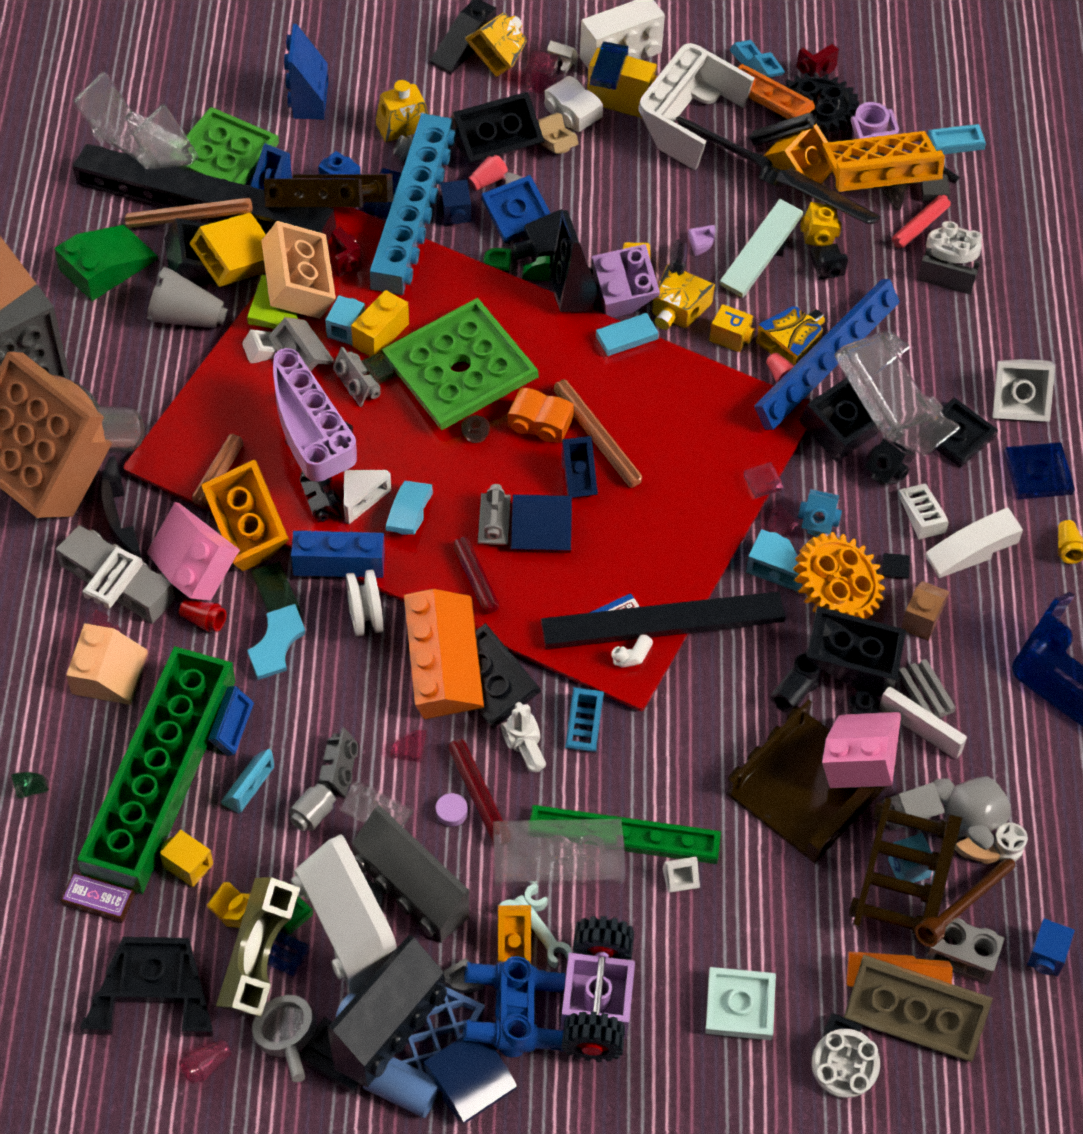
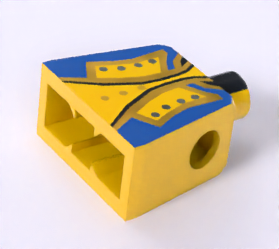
M792 306L761 322L758 326L756 342L770 354L779 353L793 365H796L821 340L823 332L821 325L825 322V318L817 309H814L807 315L798 307Z

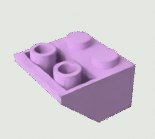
M646 244L592 256L593 279L595 284L599 286V299L605 315L614 318L631 314L660 295Z

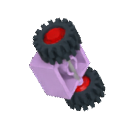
M591 916L590 920L583 918L581 922L578 921L576 923L573 953H569L560 1024V1030H563L562 1049L569 1056L574 1055L576 1059L583 1057L585 1058L584 1061L589 1062L591 1059H595L596 1062H602V1059H605L609 1062L612 1061V1058L618 1059L623 1054L624 1039L627 1037L635 968V961L631 960L634 930L631 925L627 926L625 921L618 922L617 918L607 920V916H601V919Z

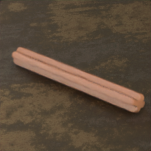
M250 198L132 212L125 215V221L128 228L174 223L176 218L197 220L251 213L253 207Z
M562 379L560 382H556L554 385L556 395L574 404V418L588 436H592V441L625 483L631 488L639 485L642 482L640 472L568 381Z

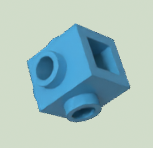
M810 489L807 502L801 501L798 519L803 520L801 528L807 529V533L814 536H819L821 533L830 534L832 526L838 527L842 510L836 509L839 495ZM816 512H821L824 516L819 517L816 515Z

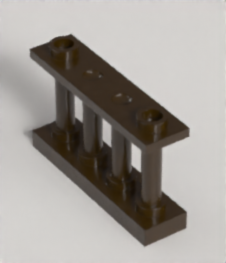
M293 174V178L264 179L265 207H363V202H393L392 174Z
M885 797L883 804L879 802L876 804L872 821L878 822L860 897L852 898L848 916L854 917L853 925L860 926L863 916L911 929L912 933L916 934V926L925 918L938 917L962 817L948 814L947 821L941 819L940 822L892 810L890 809L892 799ZM886 821L936 834V838L942 839L939 852L932 851L931 854L882 841ZM878 853L929 866L928 870L934 871L931 884L924 883V885L874 872ZM870 885L920 898V902L925 903L923 915L917 914L916 917L865 904Z

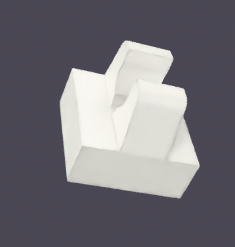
M550 40L547 48V65L550 69H553L555 63L562 60L561 71L562 73H567L571 66L576 64L578 53L573 47Z

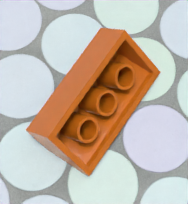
M437 589L404 595L415 706L423 718L430 719L484 708L471 596Z

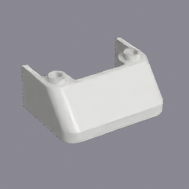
M688 43L679 49L644 93L638 109L657 148L696 170L706 140L675 123L676 117L682 113L692 98L705 104H711L722 95L743 108L755 78L704 48Z
M340 834L325 842L294 870L295 877L291 878V883L300 887L298 897H305L306 900H310L334 948L336 959L332 960L331 964L337 978L345 979L348 994H357L397 948L391 928L345 838Z

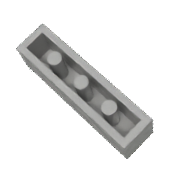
M78 525L56 548L60 566L89 583L115 547L122 548L116 544H109L96 531L87 530ZM120 557V559L117 561V563L114 565V567L111 569V571L99 585V587L97 588L98 590L102 588V586L108 580V576L114 569L117 568V566L123 560L122 557ZM142 561L143 565L116 601L153 624L175 600L173 584L167 580L164 574H157Z

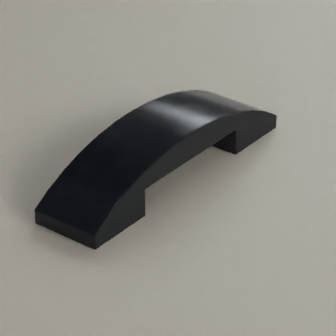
M111 456L103 472L101 488L107 524L115 544L141 558L134 526L121 528L114 498L125 495L116 457Z

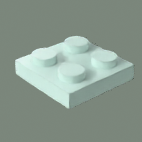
M710 967L705 1034L772 1040L776 973Z

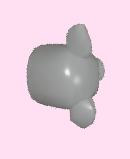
M988 776L977 777L956 786L949 778L934 780L940 800L945 804L944 816L946 821L948 814L962 817L957 839L966 836L984 850L989 849L994 842L991 831L1005 824L1011 815L1009 801L1001 787Z

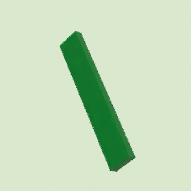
M532 805L528 838L675 859L697 857L698 862L717 864L721 831Z

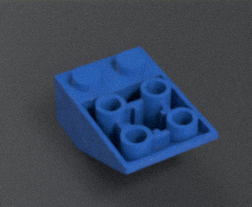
M293 24L292 35L287 34L286 48L289 54L284 55V70H289V73H286V89H291V92L288 91L287 105L288 108H292L293 119L325 120L329 85L328 63L297 24Z

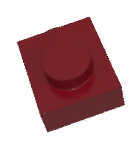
M830 44L813 55L805 48H801L798 52L796 67L802 74L807 73L810 77H814L815 72L819 74V77L830 74L837 66L839 49L835 45Z
M339 227L331 232L332 249L337 254L335 256V271L341 277L348 272L354 271L361 265L360 246L354 236L348 235Z

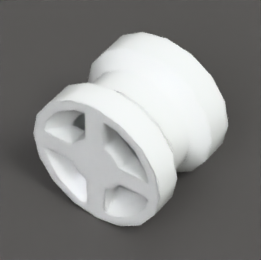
M1005 823L1000 826L996 831L993 842L994 848L1000 855L999 860L1004 861L1006 858H1011L1014 861L1018 860L1028 840L1027 833L1019 824Z

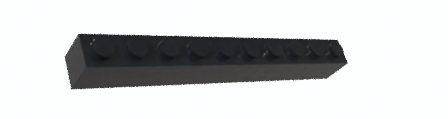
M86 144L73 164L77 185L163 208L250 198L253 207L251 213L265 234L269 232L276 221L326 234L328 243L331 238V232L336 229L333 208L265 207L264 190L208 176L200 172L189 171L177 166L155 162L151 159L136 157L128 153L117 152L101 146ZM243 214L229 215V216H221V217H213V218H205V219L218 222V221H222V220L229 219V218H232V217L240 216V215H243Z

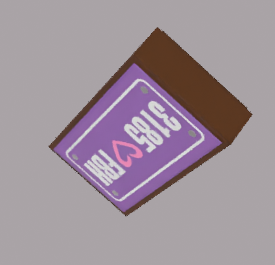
M73 872L61 898V903L70 908L123 923L135 893L132 889Z

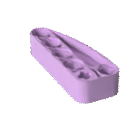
M291 348L280 349L274 355L273 377L281 426L288 445L305 476L311 481L320 482L355 465L357 462L356 439L300 355Z

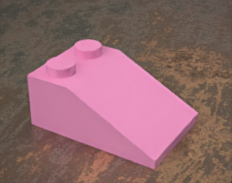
M175 502L150 545L147 554L167 580L189 598L211 601L240 549L180 503Z
M900 712L847 714L837 717L826 738L822 761L830 788L892 786L901 720Z

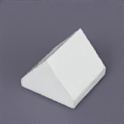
M697 857L664 862L662 870L668 893L700 888Z

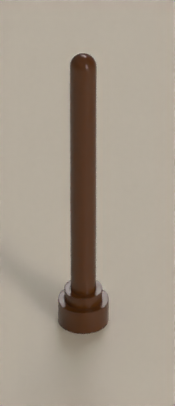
M1006 858L938 917H927L915 928L918 940L927 947H934L945 936L946 927L1015 868V861L1011 858Z

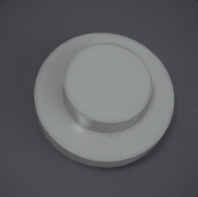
M401 135L393 151V155L397 156L398 160L403 161L408 156L413 139L412 136L408 135L405 137Z

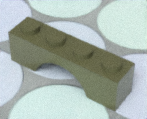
M272 877L255 878L216 1004L217 1007L244 1016L262 1017L271 987L267 976L270 950L280 929L291 920L300 887Z

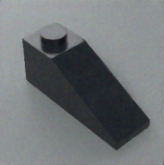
M472 0L457 16L430 59V64L451 75L475 52L465 38L496 17V7L483 0Z

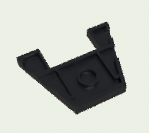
M123 936L105 973L106 977L91 1002V1009L81 1023V1033L112 1035L116 1002L184 1003L182 1035L213 1037V1028L189 938Z

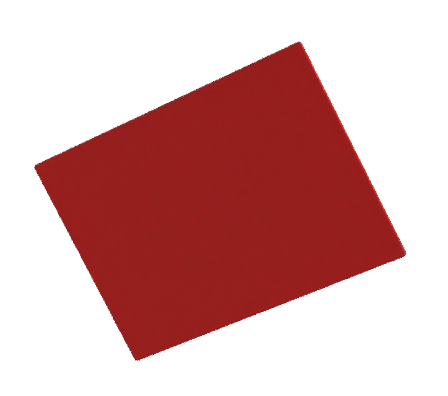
M329 207L334 209L336 229L341 227L348 235H353L360 246L361 265L354 271L339 277L335 271V256L337 254L332 249V236L327 243L336 299L338 295L356 299L359 302L365 303L366 310L383 293L382 291L370 289V269L386 221L353 207ZM425 238L424 243L418 246L420 249L418 263L412 265L413 278L411 284H406L403 295L394 294L408 302L409 325L389 345L478 298L538 369L539 377L520 388H529L539 391L546 396L558 397L554 392L555 383L560 382L562 379L567 380L642 475V482L633 488L629 487L592 441L598 495L572 497L571 553L511 551L513 494L567 496L565 469L562 468V443L545 442L535 434H519L508 426V412L520 388L441 431L389 365L382 353L376 359H373L350 344L327 338L325 320L335 301L320 319L297 313L298 319L305 320L334 359L331 365L317 364L311 373L342 419L353 426V435L356 439L357 462L347 470H387L391 475V491L352 523H346L344 517V471L332 476L333 482L330 483L331 489L335 490L340 498L341 505L338 507L342 518L339 519L332 513L329 515L328 520L319 522L312 515L308 499L317 494L309 498L305 495L300 482L302 469L288 445L281 426L273 377L274 358L258 363H250L242 345L250 330L268 332L274 330L248 324L247 316L254 296L124 464V471L127 474L194 504L192 495L230 434L240 436L243 439V447L227 472L254 459L257 461L289 538L283 545L284 547L292 550L293 531L384 533L383 578H376L379 591L402 602H405L404 595L430 589L469 595L472 598L475 631L486 623L510 652L589 689L603 691L605 696L630 708L643 711L689 633L651 637L653 644L643 662L638 665L622 668L613 663V658L611 657L612 650L617 646L620 648L624 646L627 650L633 649L638 639L545 650L541 618L589 613L630 593L640 607L709 599L807 432V429L799 420L806 405L811 401L803 399L774 430H765L754 405L773 385L660 337L657 340L607 356L596 338V330L621 322L620 320L594 309L592 312H560L554 292ZM341 347H344L347 353L353 352L358 354L368 370L366 375L371 374L381 387L380 396L376 399L366 398L362 407H359L332 368ZM457 362L451 367V370L463 372L470 365L466 362ZM573 418L564 439L588 436L578 421ZM404 481L432 484L433 495L423 509L424 520L414 535H401L397 532L386 531V523L391 507ZM492 484L501 485L505 494L511 495L508 545L478 544L481 493H487ZM209 503L205 507L196 505L212 513ZM462 537L469 539L499 602V609L496 612L484 613L454 550L453 543L456 539ZM356 577L357 581L364 583V577Z

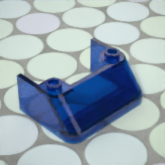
M1068 592L1054 598L1014 659L1012 671L1017 680L1083 727V665L1066 653L1073 642V633L1069 626L1059 620L1075 596L1073 593Z

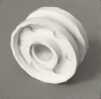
M374 570L365 571L364 585H358L354 573H347V597L356 637L364 636L365 621H371L375 633H382L384 631L382 607Z

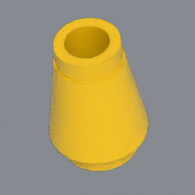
M1064 520L1058 525V556L1067 564H1076L1083 560V538L1075 522L1072 520Z

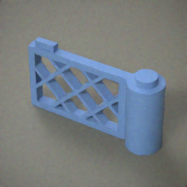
M446 987L447 994L443 1001L444 1004L435 1006L427 1016L426 1024L428 1031L411 1035L407 1040L406 1045L409 1044L413 1058L400 1061L392 1057L380 1077H376L368 1087L363 1085L364 1090L422 1118L429 1114L440 1090L430 1076L423 1072L421 1063H424V1061L442 1050L436 1036L453 1031L456 1040L463 1036V1032L460 1034L459 1030L464 1028L466 1020L456 1023L452 1009L465 1007L474 1011L468 1020L477 1022L485 1010L484 1004ZM447 1011L451 1024L434 1029L429 1016ZM431 1038L436 1051L418 1056L414 1042Z

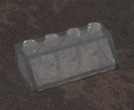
M621 819L493 821L494 886L623 884L625 881V852Z

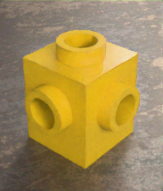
M810 202L800 224V231L804 232L805 244L814 246L833 244L835 237H839L842 227L841 221H838L837 209L827 204Z

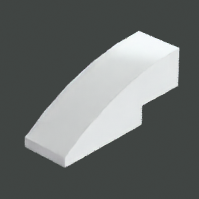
M1005 508L957 531L928 550L925 556L937 576L941 578L990 560L993 552L1019 543L1023 529L1010 509Z

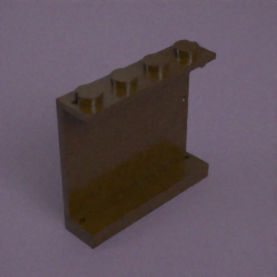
M808 699L801 707L795 706L791 710L785 724L782 727L777 725L770 732L767 742L762 747L756 746L751 751L747 762L742 768L737 766L733 769L727 779L729 781L727 795L815 864L887 786L829 787L822 761L825 741L830 729L809 714L812 701Z

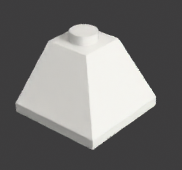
M1026 359L997 361L992 418L1050 422L1055 364L1050 361Z

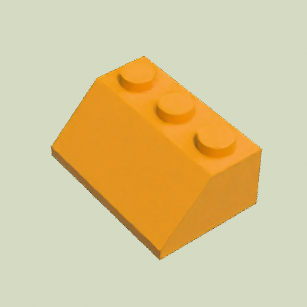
M255 459L201 484L221 535L240 549L233 564L242 571L269 560L289 540Z

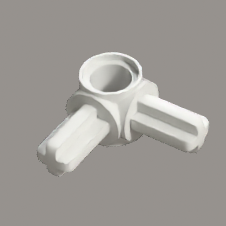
M521 702L515 704V709L512 710V715L508 718V721L501 723L502 734L509 749L521 752L529 771L536 773L546 766V762L537 745L540 740V731L531 713L530 706L528 704L522 705Z

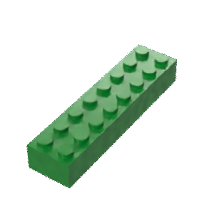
M174 646L78 856L77 862L82 875L134 890L135 893L143 895L160 856L161 847L168 838L208 746V738L227 687L234 686L235 684L233 662Z

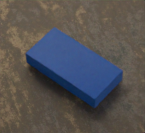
M236 686L227 687L208 738L226 756L236 754L254 702Z

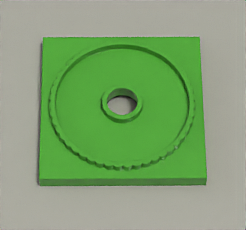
M478 298L382 349L383 357L441 431L539 377L538 369ZM457 362H466L470 365L463 372L451 370V367Z

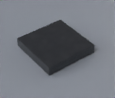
M954 397L918 429L917 436L961 468L997 436L998 429Z

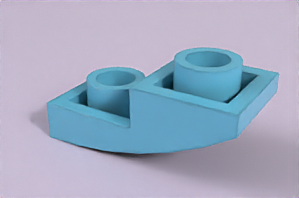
M411 481L403 482L391 507L386 523V531L397 532L401 535H414L424 520L423 509L433 495L432 484Z

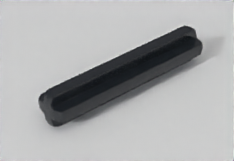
M806 113L754 130L749 135V140L752 141L754 146H759L812 129L816 124V119L812 113Z
M679 239L674 241L671 249L669 267L670 272H677L678 276L684 274L688 249L687 243H681Z

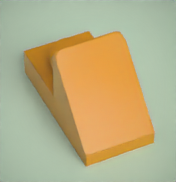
M498 905V963L500 961L505 962L510 957L519 956L525 958L531 964V905Z

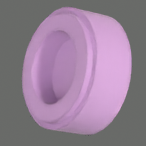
M449 793L439 798L436 803V816L440 823L445 826L454 827L465 821L468 807L466 800L462 796Z

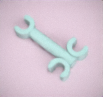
M532 884L525 890V895H521L515 900H505L500 905H531V928L548 950L547 962L555 969L558 966V960L554 954L558 952L563 953L568 959L569 953H572V950L565 942H557L535 912L545 909L548 899L543 897L540 900H533L531 896L538 893V885Z

